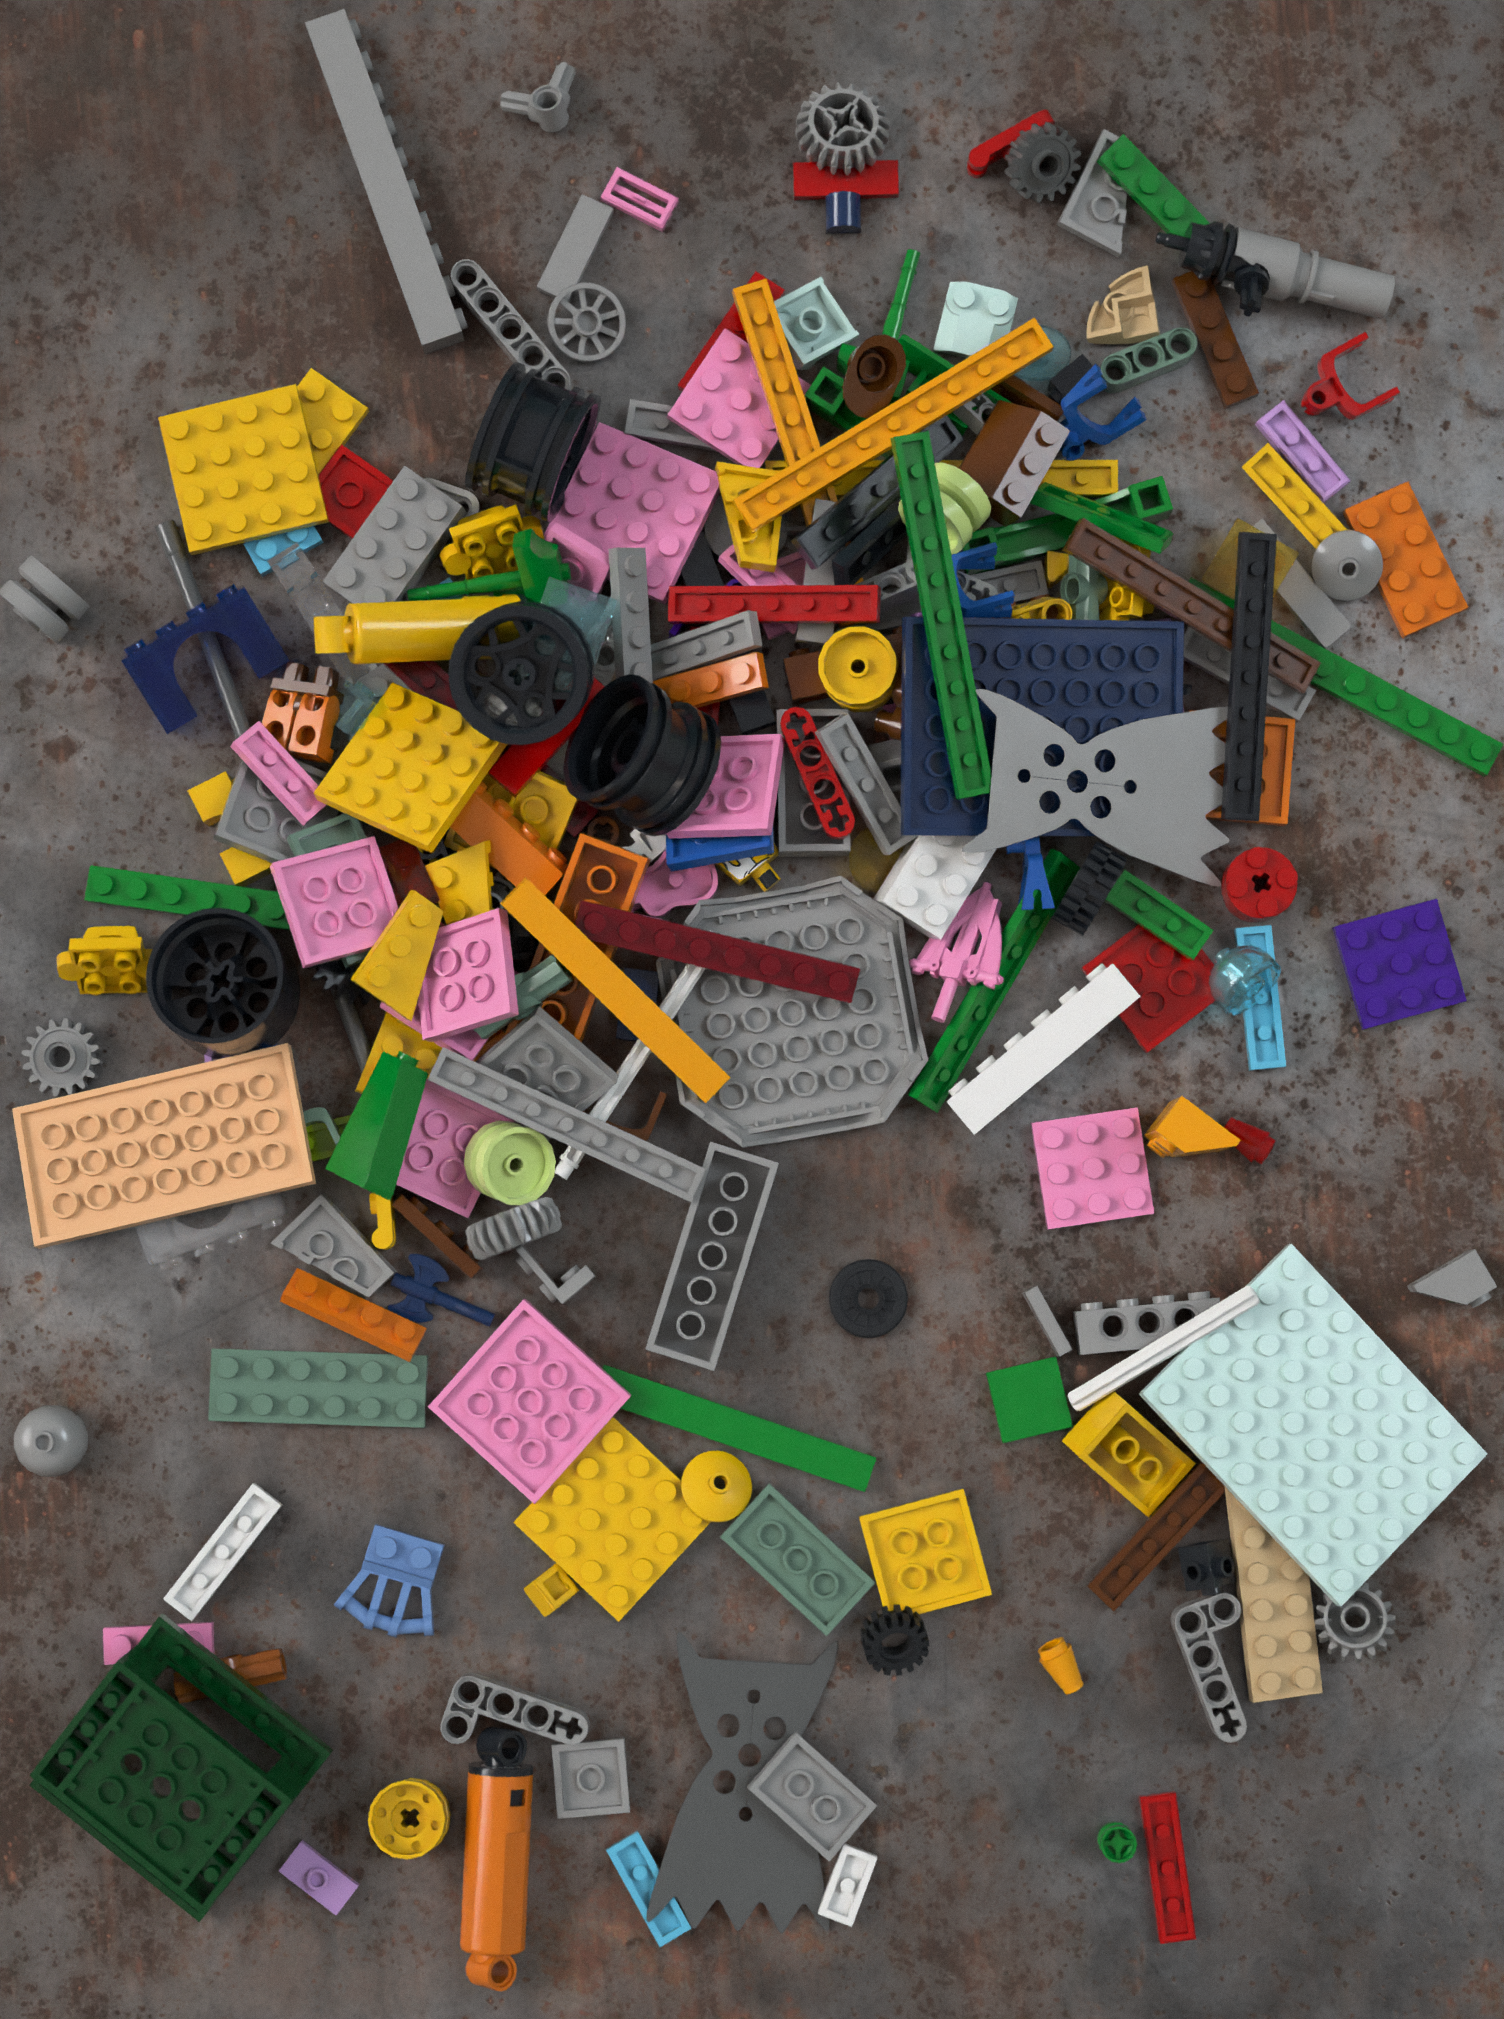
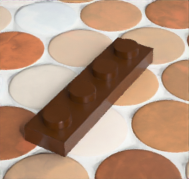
M1192 271L1173 278L1172 285L1190 328L1197 338L1198 347L1224 408L1227 409L1257 397L1259 391L1216 289L1211 283V278L1207 281L1200 280Z

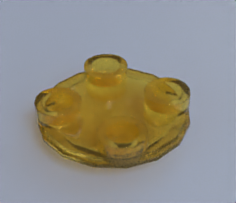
M869 828L863 829L853 840L849 854V868L854 880L864 889L877 893L907 844L890 855H883Z

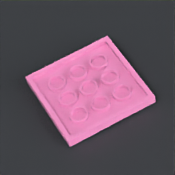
M599 422L567 486L562 507L557 516L549 523L544 533V540L549 529L555 522H558L607 554H609L608 549L645 548L648 598L666 604L669 598V586H675L681 570L720 494L717 472Z
M523 1299L428 1408L535 1504L632 1395L529 1301Z

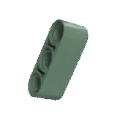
M1179 327L1109 355L1104 359L1100 367L1103 374L1101 376L1105 379L1108 386L1104 391L1112 394L1119 393L1185 366L1190 362L1197 348L1195 334L1188 328ZM1175 341L1183 342L1187 346L1188 352L1184 354L1176 353L1171 348V343ZM1143 354L1151 355L1155 359L1156 365L1145 367L1139 362L1138 357ZM1111 367L1118 368L1122 371L1124 378L1112 380L1106 374V370Z

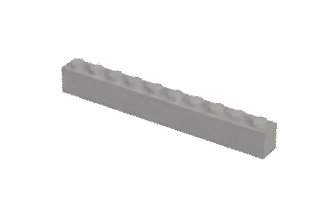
M345 9L305 22L424 353L426 355L463 342L465 340L462 329L468 328L461 307L453 308L450 297L455 296L456 293L449 275L442 277L438 267L444 261L438 244L430 245L426 234L432 231L426 211L418 212L415 201L421 198L414 178L407 181L403 171L404 168L409 167L402 146L395 148L391 138L397 135L391 115L383 116L380 104L386 102L379 82L372 84L368 75L369 72L374 71L367 50L360 52L356 42L362 39L356 19L348 20Z

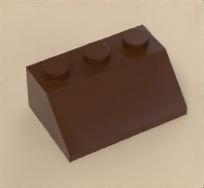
M1002 400L996 402L959 467L960 470L973 478L988 496L991 505L989 517L1004 527L1022 517L1070 430L1040 410Z

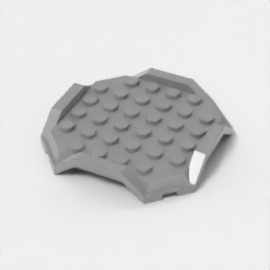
M841 875L797 887L739 897L699 900L683 925L708 931L711 930L716 933L859 967L860 972L852 1003L706 968L672 1021L731 1078L707 1103H704L676 1076L680 1104L742 1148L793 1141L885 1123L928 1061L908 960L903 919L884 905L870 898ZM662 957L657 959L656 967L662 1001L687 963Z

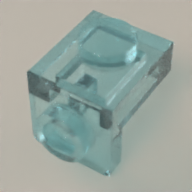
M346 680L343 683V687L357 700L338 721L336 727L351 740L358 729H362L365 726V723L369 720L368 715L376 704L372 700L375 694L360 681L353 685L350 681Z

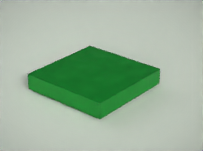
M1056 1356L985 1373L1002 1443L1073 1427Z

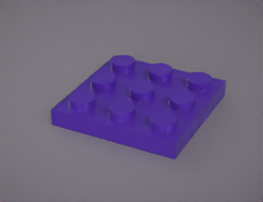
M1437 899L1332 928L1362 1030L1467 1001Z

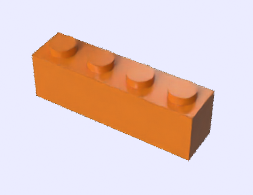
M482 781L450 827L470 846L490 840L491 853H488L489 863L515 887L526 877L541 893L547 896L566 873L568 867L566 857L554 847L548 848L539 840V832L526 822L522 824L512 815L514 811L511 806L500 798L496 800L486 791L487 785Z

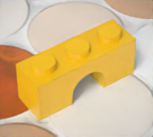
M226 771L187 790L202 821L208 827L219 822L234 781ZM231 847L219 853L236 886L246 887L272 873L270 869L272 863Z

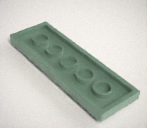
M212 1348L208 1421L425 1428L428 1355H414L411 1362H408L393 1354Z

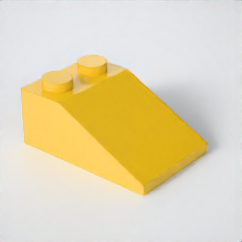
M1115 1391L1095 1402L1062 1440L1081 1460L1147 1517L1155 1511L1196 1464Z

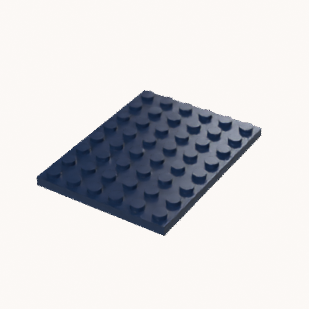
M902 617L901 835L978 836L987 828L990 793L956 799L923 617ZM963 618L975 688L995 692L1023 705L1064 729L1078 744H1085L1106 731L1135 721L1183 713L1184 622ZM977 695L992 776L997 717ZM1057 744L1047 746L1044 751V760L1049 766L1057 767L1064 761L1065 755L1061 746ZM1105 749L1096 754L1094 759L1096 768L1101 772L1112 770L1115 765L1113 753ZM1022 769L1018 772L1020 782L1026 783L1030 780L1031 776L1028 770ZM1080 770L1071 772L1066 780L1069 789L1075 793L1084 791L1089 783L1086 774ZM1133 780L1126 781L1124 784L1125 791L1129 794L1136 791V783ZM1053 791L1043 793L1039 801L1041 809L1048 814L1055 813L1060 807L1058 794ZM1104 796L1094 798L1090 805L1092 814L1099 819L1107 817L1111 811L1110 801ZM1070 819L1059 828L1039 836L1096 835L1086 829L1079 820Z

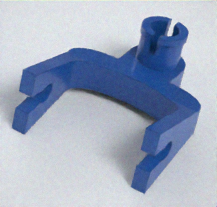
M1096 363L1061 400L1065 419L1060 424L1070 430L1060 450L1063 457L1066 456V459L1070 461L1077 460L1084 454L1085 448L1083 443L1088 439L1100 445H1107L1147 420L1144 412L1140 410L1142 407L1136 397L1108 425H1099L1090 421L1077 409L1079 404L1108 387L1105 379L1101 377L1103 375L1102 371Z
M996 542L951 555L963 618L1012 616L1011 604L1014 603L1015 596L1013 590L974 601L964 593L957 576V571L960 569H994V556L997 554Z
M1039 836L1005 846L1006 854L1023 853L1024 855L1022 863L1023 875L1018 900L1019 904L1023 897L1021 910L1034 909V890L1041 892L1042 909H1055L1043 867Z

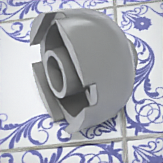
M44 1405L31 1410L19 1422L14 1433V1450L19 1462L28 1471L42 1477H57L72 1471L88 1449V1432L83 1420L78 1415H75L73 1411L61 1405Z

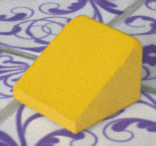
M557 1563L524 1587L525 1593L544 1617L554 1612L580 1591Z

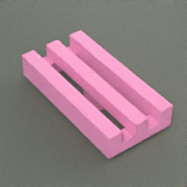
M616 167L601 195L602 202L661 232L664 231L667 221L670 220L674 208L679 203V198ZM618 180L667 204L666 208L618 185ZM612 191L660 215V219L611 194Z

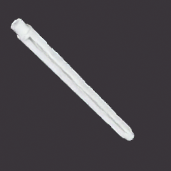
M691 964L685 966L659 1006L671 1020L706 968ZM639 1039L616 1072L619 1075L617 1083L599 1098L589 1115L606 1122L652 1052ZM568 1146L563 1155L561 1154L559 1157L561 1160L555 1168V1173L567 1180L574 1168L578 1169V1164L585 1153Z

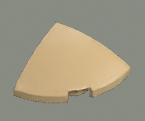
M1148 265L1129 271L1109 285L1111 292L1106 296L1101 306L1099 301L1095 302L1087 322L1088 343L1130 344L1143 342L1160 335Z

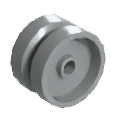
M29 555L18 567L19 574L32 587L28 590L18 581L8 579L0 588V596L14 607L12 610L37 632L39 630L58 644L69 632V628L55 612L60 609L69 618L79 620L90 606L48 568Z

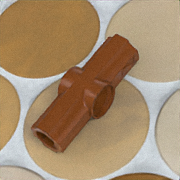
M281 1648L260 1651L247 1656L236 1654L219 1658L253 1686L288 1678L287 1664ZM178 1672L173 1673V1684L179 1703H188L208 1697Z

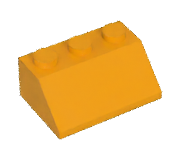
M1183 1096L1170 1101L1144 1134V1137L1149 1140L1148 1148L1162 1158L1165 1156L1173 1158L1224 1151L1237 1146L1241 1141Z

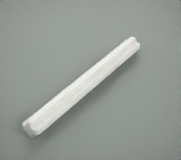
M1245 1286L1068 1394L1071 1405L1076 1411H1082L1185 1349L1193 1342L1198 1341L1255 1307L1260 1302L1256 1292L1251 1286Z

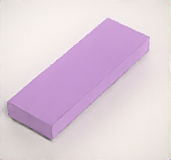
M1284 400L1255 423V426L1279 455L1323 503L1350 483L1349 478Z

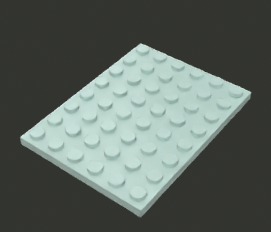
M1288 1244L1246 1285L1254 1289L1259 1298V1304L1183 1349L1139 1395L1334 1604L1342 1606L1484 1459L1487 1453L1292 1244Z

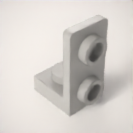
M523 1245L516 1249L521 1255L516 1259L517 1263L529 1276L534 1272L543 1281L539 1288L552 1303L559 1300L561 1304H565L596 1277L587 1265L582 1269L575 1265L560 1278L564 1284L558 1287Z

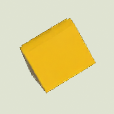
M1047 550L1045 555V579L1049 589L1054 587L1069 573V554Z

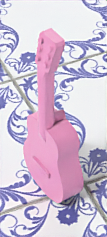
M665 850L659 859L647 868L631 912L642 908L648 916L659 919L666 916L672 910L693 908L699 900L712 899L718 888V874L715 865L711 864L671 872L667 866Z

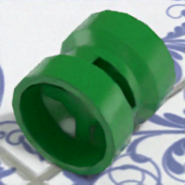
M1118 1821L1108 1822L1098 1832V1846L1110 1861L1115 1863L1127 1862L1135 1854L1137 1848L1136 1837L1124 1823Z

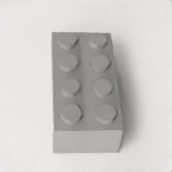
M404 465L322 582L350 603L405 601L408 598V589L415 588L451 537L449 528L457 526L458 521L465 517L467 512L459 503Z
M788 709L777 710V734L782 735L780 728L781 717ZM805 709L811 715L817 730L843 713H848V709ZM796 715L790 717V724L786 727L788 730L795 729L799 737V741L792 742L794 747H797L803 741L814 739L812 734L807 738L803 734L802 725L806 723L805 719L798 720ZM785 742L778 786V857L850 856V835L845 839L837 840L830 838L824 832ZM808 747L800 753V760L804 765L812 767L820 762L821 755L817 749ZM835 770V773L838 777V780L850 805V795L846 787L844 786L842 780L840 779L837 771ZM821 780L814 786V793L818 798L825 800L833 796L835 788L830 781ZM837 800L831 806L820 807L823 813L828 809L831 811L833 821L829 824L830 828L837 827L839 832L845 830L844 824L848 819L847 817L840 818L836 811V806L842 805L841 800Z

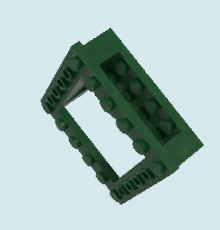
M161 1614L141 1641L115 1663L29 1776L34 1780L29 1786L200 1922L330 1756L333 1749L166 1615ZM168 1666L172 1667L282 1755L268 1773L264 1772L155 1684ZM127 1754H136L140 1757L142 1761L141 1771L132 1772L126 1767L124 1759ZM156 1777H164L170 1782V1794L161 1795L155 1791L153 1782ZM192 1800L199 1805L201 1812L198 1818H189L184 1814L182 1809L184 1801Z

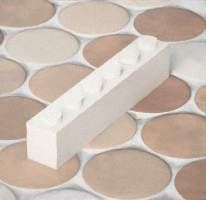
M1103 963L1086 976L1090 983L1080 991L1075 986L1058 999L1062 1004L1060 1008L1052 1014L1046 1009L1031 1022L1035 1028L1025 1037L1020 1032L1003 1045L1007 1052L997 1060L991 1055L975 1068L980 1073L969 1083L963 1078L948 1091L952 1097L947 1103L974 1135L1141 997L1113 963L1108 968Z

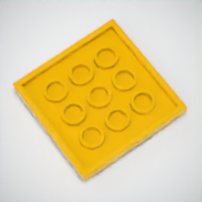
M296 384L158 417L186 541L191 555L329 522Z
M392 682L313 794L318 801L432 853L507 744L489 739L475 730L459 711Z
M615 1417L611 1418L535 1504L532 1502L513 1522L618 1622L710 1524L709 1521L696 1516L687 1507L681 1492V1479Z

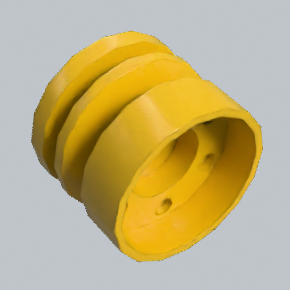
M409 1778L392 1783L377 1794L370 1806L368 1825L371 1837L379 1849L391 1857L408 1860L423 1856L439 1845L449 1831L451 1820L449 1802L441 1789L428 1780ZM405 1809L408 1811L417 1809L419 1811L417 1815V1820L420 1822L419 1825L413 1823L408 1826L404 1822L407 1819V1815L404 1812Z

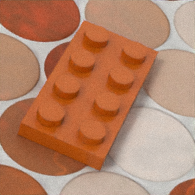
M1408 481L1351 506L1342 512L1350 530L1359 531L1369 536L1381 551L1383 570L1377 587L1402 639L1469 608Z

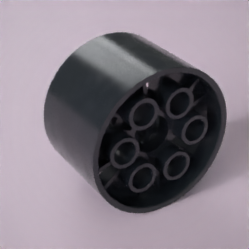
M210 908L182 917L161 935L148 961L146 985L149 1000L154 1011L171 1031L203 1055L214 1059H222L272 1047L286 1034L296 1017L300 1002V980L294 962L285 949L261 923L242 912L225 908ZM248 937L259 940L247 958H245L244 950ZM203 942H205L211 958L208 956L204 958V961L193 950ZM235 949V956L221 962V955L225 950ZM259 963H266V973L261 977H252L253 968ZM205 969V978L191 983L194 971ZM219 980L223 982L228 980L230 986L228 988H219L217 983ZM277 980L276 989L263 988ZM172 988L190 989L192 995L172 1000ZM244 989L243 995L238 1000L237 996L240 994V990ZM269 998V1005L266 1010L259 1013L254 1012V1005L257 1000ZM201 1003H206V1014L201 1018H193L194 1008ZM251 1015L256 1021L248 1026L245 1018ZM238 1018V1028L234 1032L225 1033L224 1026L229 1019ZM214 1022L210 1036H201L200 1034L204 1028Z

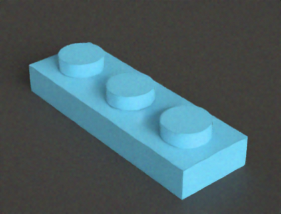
M638 1831L633 1832L605 1849L659 1947L692 1929L675 1897L669 1901L653 1920L647 1922V1910L659 1869Z

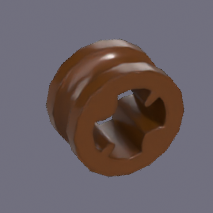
M601 816L595 818L588 826V835L598 836L597 831H594L597 826L600 825L602 828H605L607 825H610L614 829L610 831V834L613 835L612 839L608 841L603 838L601 840L616 845L620 837L617 823L610 817Z

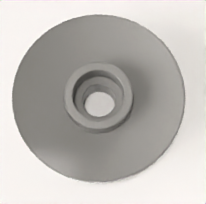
M1354 530L1338 531L1326 537L1316 548L1311 563L1312 575L1319 589L1329 597L1343 601L1355 600L1368 594L1377 585L1383 570L1382 554L1377 544L1366 534ZM1348 562L1354 563L1355 569L1352 573L1345 574L1342 572L1344 564Z

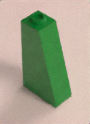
M400 1051L396 1057L382 1052L325 1168L389 1201L395 1190L429 1074L416 1067L419 1060Z

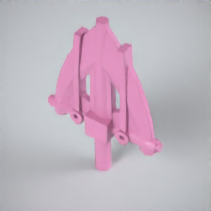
M984 882L980 889L967 896L942 939L929 938L917 959L909 960L912 974L921 975L924 971L930 972L929 974L933 978L938 979L941 976L944 980L931 1016L937 1022H945L958 986L965 987L967 981L974 986L977 983L983 982L986 987L995 989V985L1003 983L1004 978L999 974L1002 953V933L999 914L1002 902L999 899H994L991 892L992 885L988 882ZM960 931L955 942V945L953 947V950L951 952L949 949L954 939V936L956 933ZM981 932L982 940L977 954L973 955L979 934Z

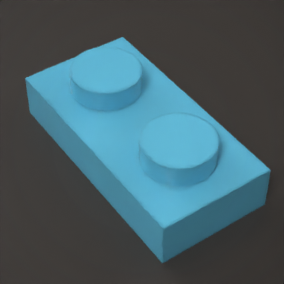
M315 526L249 541L244 543V546L263 577L324 542Z

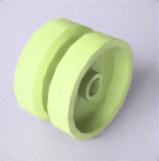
M939 462L935 463L949 545L951 554H956L972 538V532L979 529L990 516L991 505L988 496L981 486L967 473L953 465ZM900 500L898 511L903 523L906 525L902 500Z
M495 1121L484 1125L471 1137L465 1149L464 1167L470 1183L482 1194L507 1205H523L537 1200L548 1190L554 1178L556 1159L551 1144L543 1134L512 1121Z

